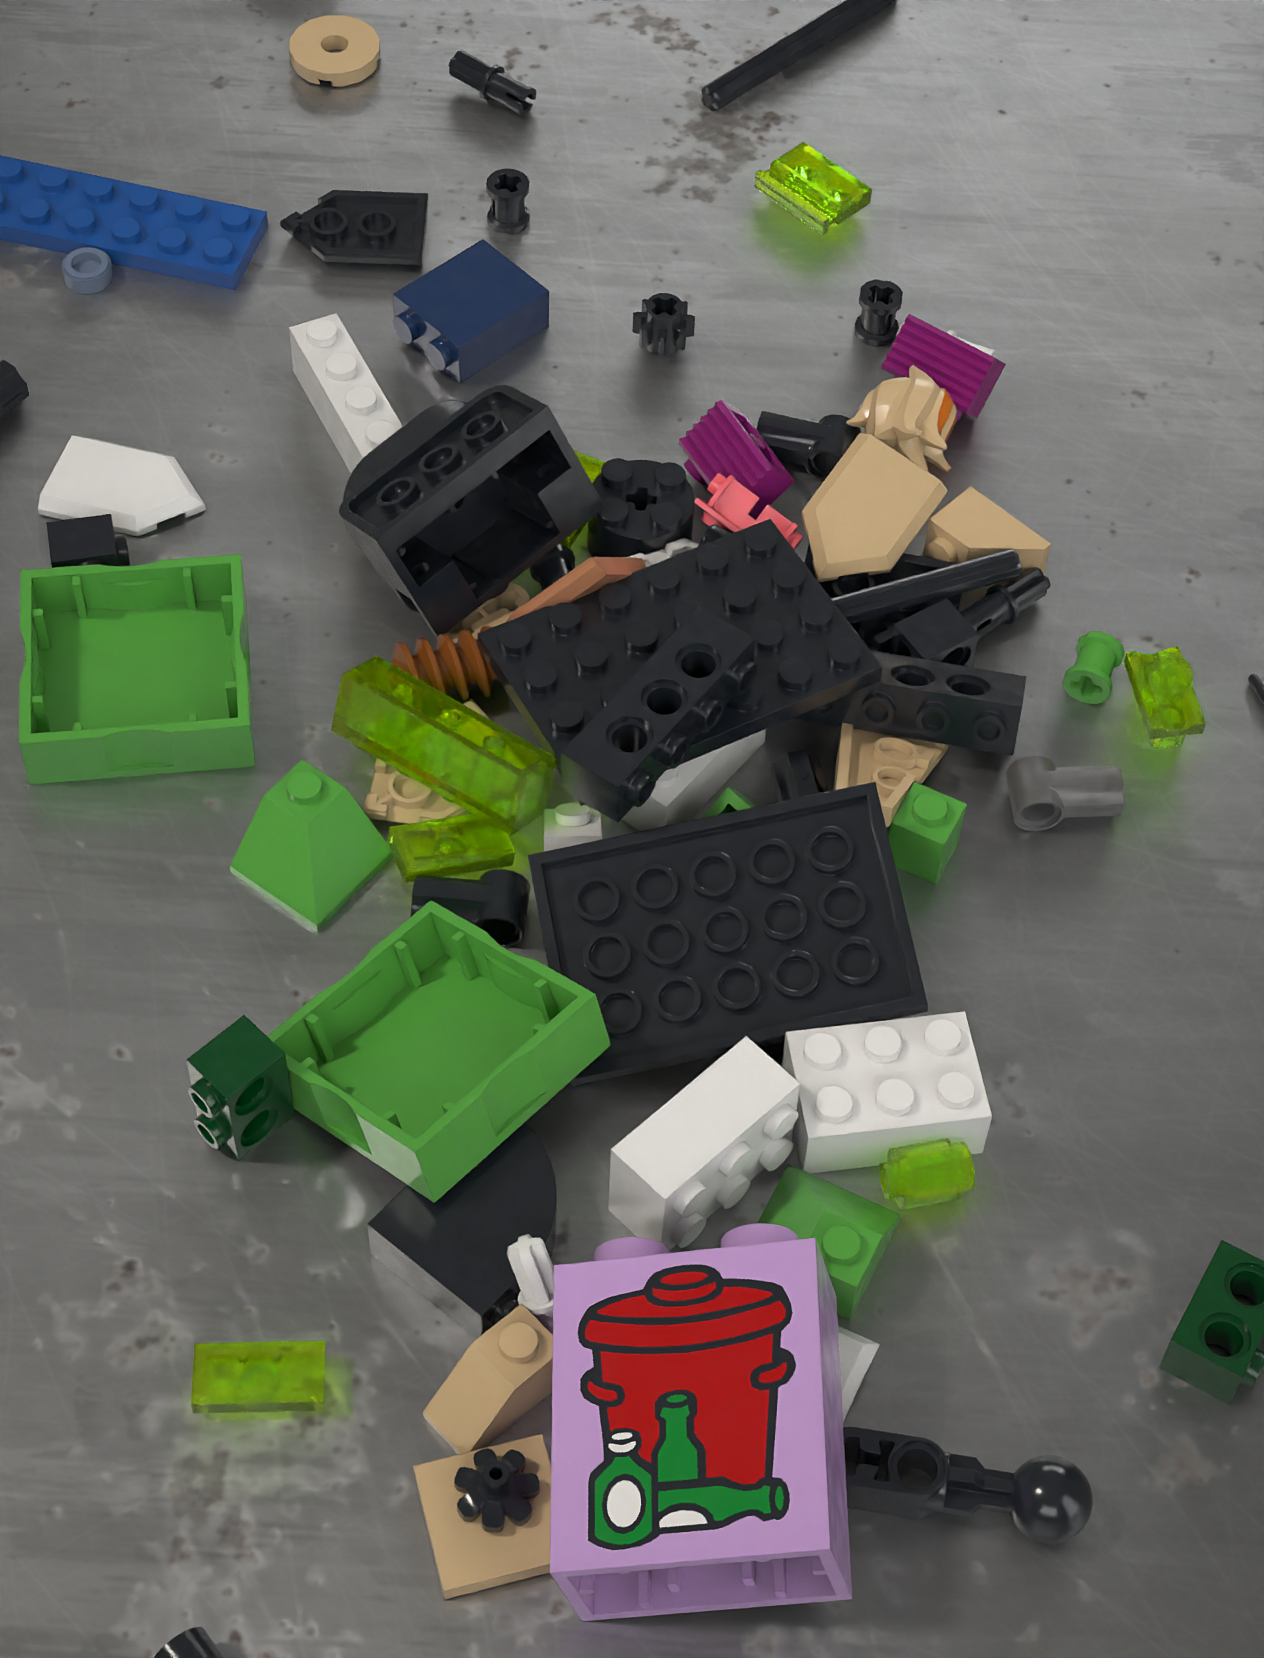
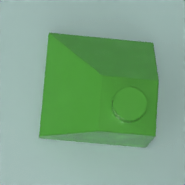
M302 759L263 796L230 864V870L232 874L318 932L393 858V850L349 791Z
M788 1164L757 1223L786 1227L794 1231L799 1239L816 1238L837 1297V1316L850 1321L900 1222L901 1214Z

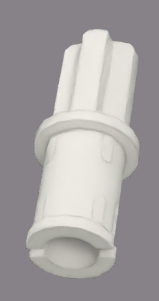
M529 1234L518 1237V1242L508 1246L507 1251L508 1259L521 1290L518 1295L519 1305L522 1303L553 1335L554 1268L544 1241L541 1238H531Z

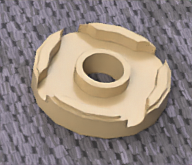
M325 15L310 19L297 27L290 37V63L295 72L308 82L320 85V79L331 81V86L336 87L351 85L367 78L378 67L380 38L372 26L361 19L350 16ZM331 50H341V52H338V53H331V52H328V51H331Z

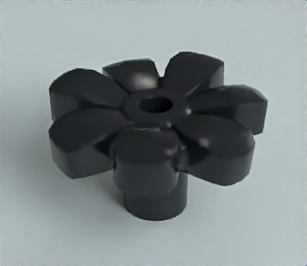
M487 1448L476 1452L473 1458L476 1470L460 1467L454 1479V1487L457 1491L465 1494L457 1502L459 1516L465 1522H472L482 1514V1528L484 1531L498 1533L503 1530L505 1516L516 1526H523L532 1517V1507L526 1499L535 1498L540 1493L538 1476L533 1473L522 1474L526 1467L524 1455L519 1451L509 1450L501 1461L497 1460L492 1449Z

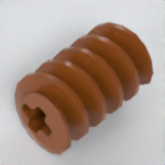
M489 625L483 626L480 629V632L490 629L492 627ZM469 630L460 631L457 647H455L446 633L439 634L437 637L435 651L424 637L416 640L414 655L411 654L404 642H396L394 645L391 673L395 696L401 713H404L406 697L409 695L413 696L420 709L426 708L428 692L430 691L435 692L442 705L448 704L451 687H456L463 701L469 700L471 684L473 683L478 684L485 697L491 696L493 680L498 678L478 649V643Z

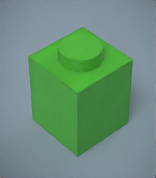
M914 782L890 825L888 837L895 867L936 885L959 844L967 804Z

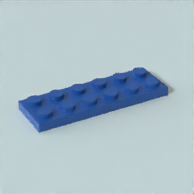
M0 155V240L69 254L79 248H97L104 251L110 257L111 264L236 290L268 228L267 211Z

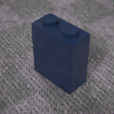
M482 239L393 293L394 318L392 323L396 334L403 342L411 343L428 357L436 369L444 370L458 383H462L549 327V290Z

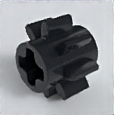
M658 293L649 299L644 298L642 300V312L633 313L632 332L640 334L639 346L641 348L646 347L651 353L661 356L671 355L679 349L684 350L686 337L694 336L695 316L687 314L688 302L681 301L677 296L669 293Z

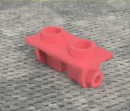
M718 473L707 487V490L713 494L711 500L707 502L704 499L697 498L694 503L705 510L699 518L708 526L718 525L727 532L732 530L735 533L771 519L794 550L804 538L802 534L796 531L799 525L791 522L769 504L756 520L751 517L749 513L760 498L738 482L732 475L726 478L721 473Z

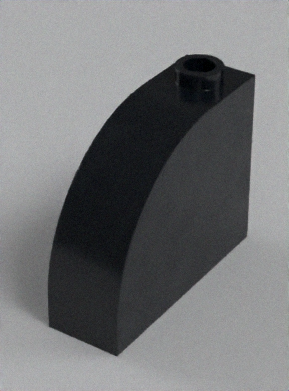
M524 1122L435 1203L406 1185L367 1224L370 1253L475 1339L479 1338L519 1306L518 1295L521 1290L507 1256L508 1246L518 1242V1237L529 1234L531 1238H541L544 1241L551 1260L556 1238L557 1188L550 1158L535 1132Z

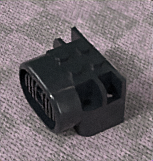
M499 385L483 391L469 402L447 401L425 409L370 451L356 465L347 481L343 502L339 507V514L345 523L350 538L365 553L380 578L391 585L400 601L407 608L422 615L434 636L438 637L439 634L449 632L486 601L504 593L511 581L529 567L543 562L550 554V550L601 511L605 505L548 405L511 386Z

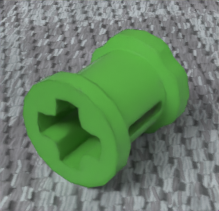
M1090 631L1086 635L1079 637L1075 649L1077 654L1074 666H1071L1065 672L1062 684L1064 690L1077 701L1087 704H1098L1109 698L1113 686L1110 677L1113 669L1122 664L1125 650L1123 645L1112 635L1101 631Z

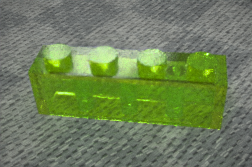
M377 655L341 675L331 731L353 743L356 748L366 751L396 768L402 775L413 778L437 792L448 802L461 806L485 820L491 827L501 830L510 836L544 814L556 767V758L553 755Z

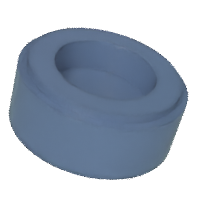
M91 247L79 248L66 255L62 261L65 285L73 292L79 294L98 293L106 289L113 280L111 259L100 249Z

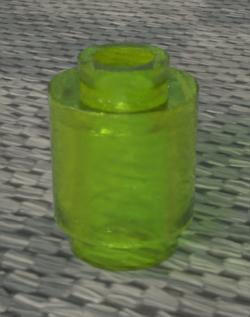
M944 1138L890 1148L887 1153V1162L879 1164V1179L886 1200L895 1199L900 1210L959 1200L962 1192L973 1191L975 1188L973 1160L965 1142L952 1143L950 1139Z

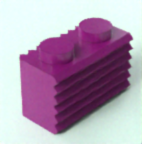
M909 314L905 319V323L901 326L900 333L896 336L895 342L891 345V350L887 353L886 360L882 363L881 369L894 375V378H909V368L912 365L922 370L940 388H945L955 404L956 420L959 421L964 412L978 418L1006 364Z
M722 400L716 401L714 407L708 409L707 415L701 416L700 422L693 424L692 430L686 431V437L679 438L678 444L689 458L684 463V467L699 483L704 486L709 485L718 473H721L726 478L732 475L738 482L760 498L749 513L755 520L768 504L771 505L795 482L790 472L784 468V465L764 441V438L759 434L754 424L749 421V418L743 412Z

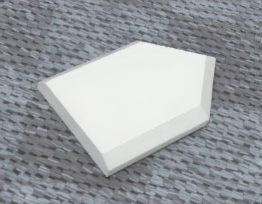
M72 435L40 494L38 504L40 515L62 520L111 514L115 532L137 537L156 530L157 523L182 513L187 518L206 510L204 502L175 457L78 435Z

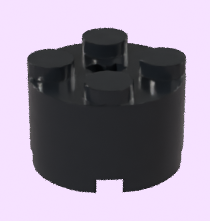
M621 458L611 459L603 464L601 473L592 483L605 505L601 511L588 520L587 544L592 557H629L638 553L647 555L662 550L666 544L683 538L692 541L695 497L693 489L686 479V471L682 466L672 462L660 463L651 460L626 461Z

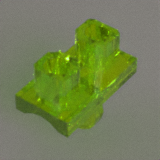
M1169 647L1152 654H1143L1138 651L1126 652L1124 665L1151 747L1180 746L1183 744L1185 735L1203 734L1206 722L1192 684L1194 672L1188 660L1183 658L1180 647Z

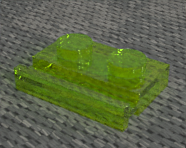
M805 142L800 143L771 162L770 169L763 172L760 169L755 173L754 187L821 235L828 232V226L833 223L839 225L869 205L871 201L872 188Z

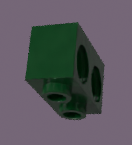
M245 1015L186 1059L191 1086L187 1091L195 1104L197 1112L194 1124L199 1134L211 1147L218 1149L220 1146H223L239 1161L294 1117L286 1054Z
M1221 1240L1169 1342L1159 1366L1161 1370L1229 1405L1240 1383L1251 1389L1253 1388L1264 1366V1351L1257 1348L1264 1335L1263 1260ZM1232 1294H1242L1249 1297L1255 1303V1306L1240 1303ZM1213 1343L1224 1347L1231 1357H1223L1213 1353L1206 1344Z

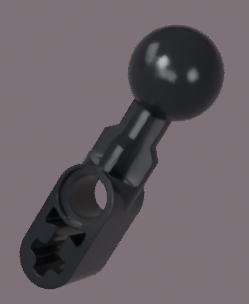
M843 1427L845 1461L857 1463L856 1474H846L847 1508L913 1519L926 1517L933 1512L969 1517L979 1509L1009 1513L1013 1523L1023 1534L1035 1541L1050 1544L1064 1542L1073 1538L1085 1527L1090 1518L1093 1506L1090 1484L1084 1473L1075 1464L1062 1457L1051 1455L1038 1456L1026 1461L1014 1473L985 1469L976 1457L944 1452L936 1443L926 1438L858 1427ZM879 1464L887 1465L885 1481L877 1480ZM906 1469H920L926 1472L933 1482L926 1487L915 1488L904 1483L899 1474Z

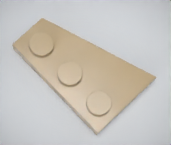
M842 722L839 730L834 790L876 782L886 827H889L913 783H923L947 752L949 745L853 729L852 724Z

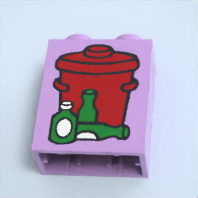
M757 1223L743 1225L728 1231L721 1239V1248L671 1253L666 1245L656 1240L641 1237H625L607 1241L597 1247L594 1252V1261L554 1265L550 1574L582 1621L852 1599L837 1297L816 1238L799 1239L794 1231L786 1227Z

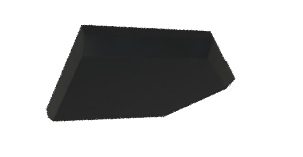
M332 190L318 198V205L303 214H299L297 211L281 220L280 225L325 262L423 266L428 220V193Z

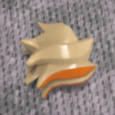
M914 365L909 368V378L899 377L885 380L874 390L870 391L859 407L858 413L846 422L848 425L864 428L865 434H871L927 472L928 461L946 473L951 469L950 464L945 460L943 450L948 449L946 441L956 423L955 404L945 388H940L931 377Z

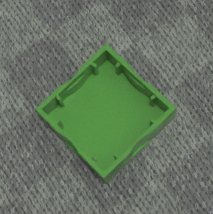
M241 554L166 559L136 566H106L97 564L20 570V632L25 649V664L19 685V746L29 785L256 767L247 596Z
M429 901L371 949L359 965L336 984L318 993L267 1035L286 1054L293 1108L434 1203L611 1046L595 993L535 959L526 958L505 949L490 937L486 931L433 901Z

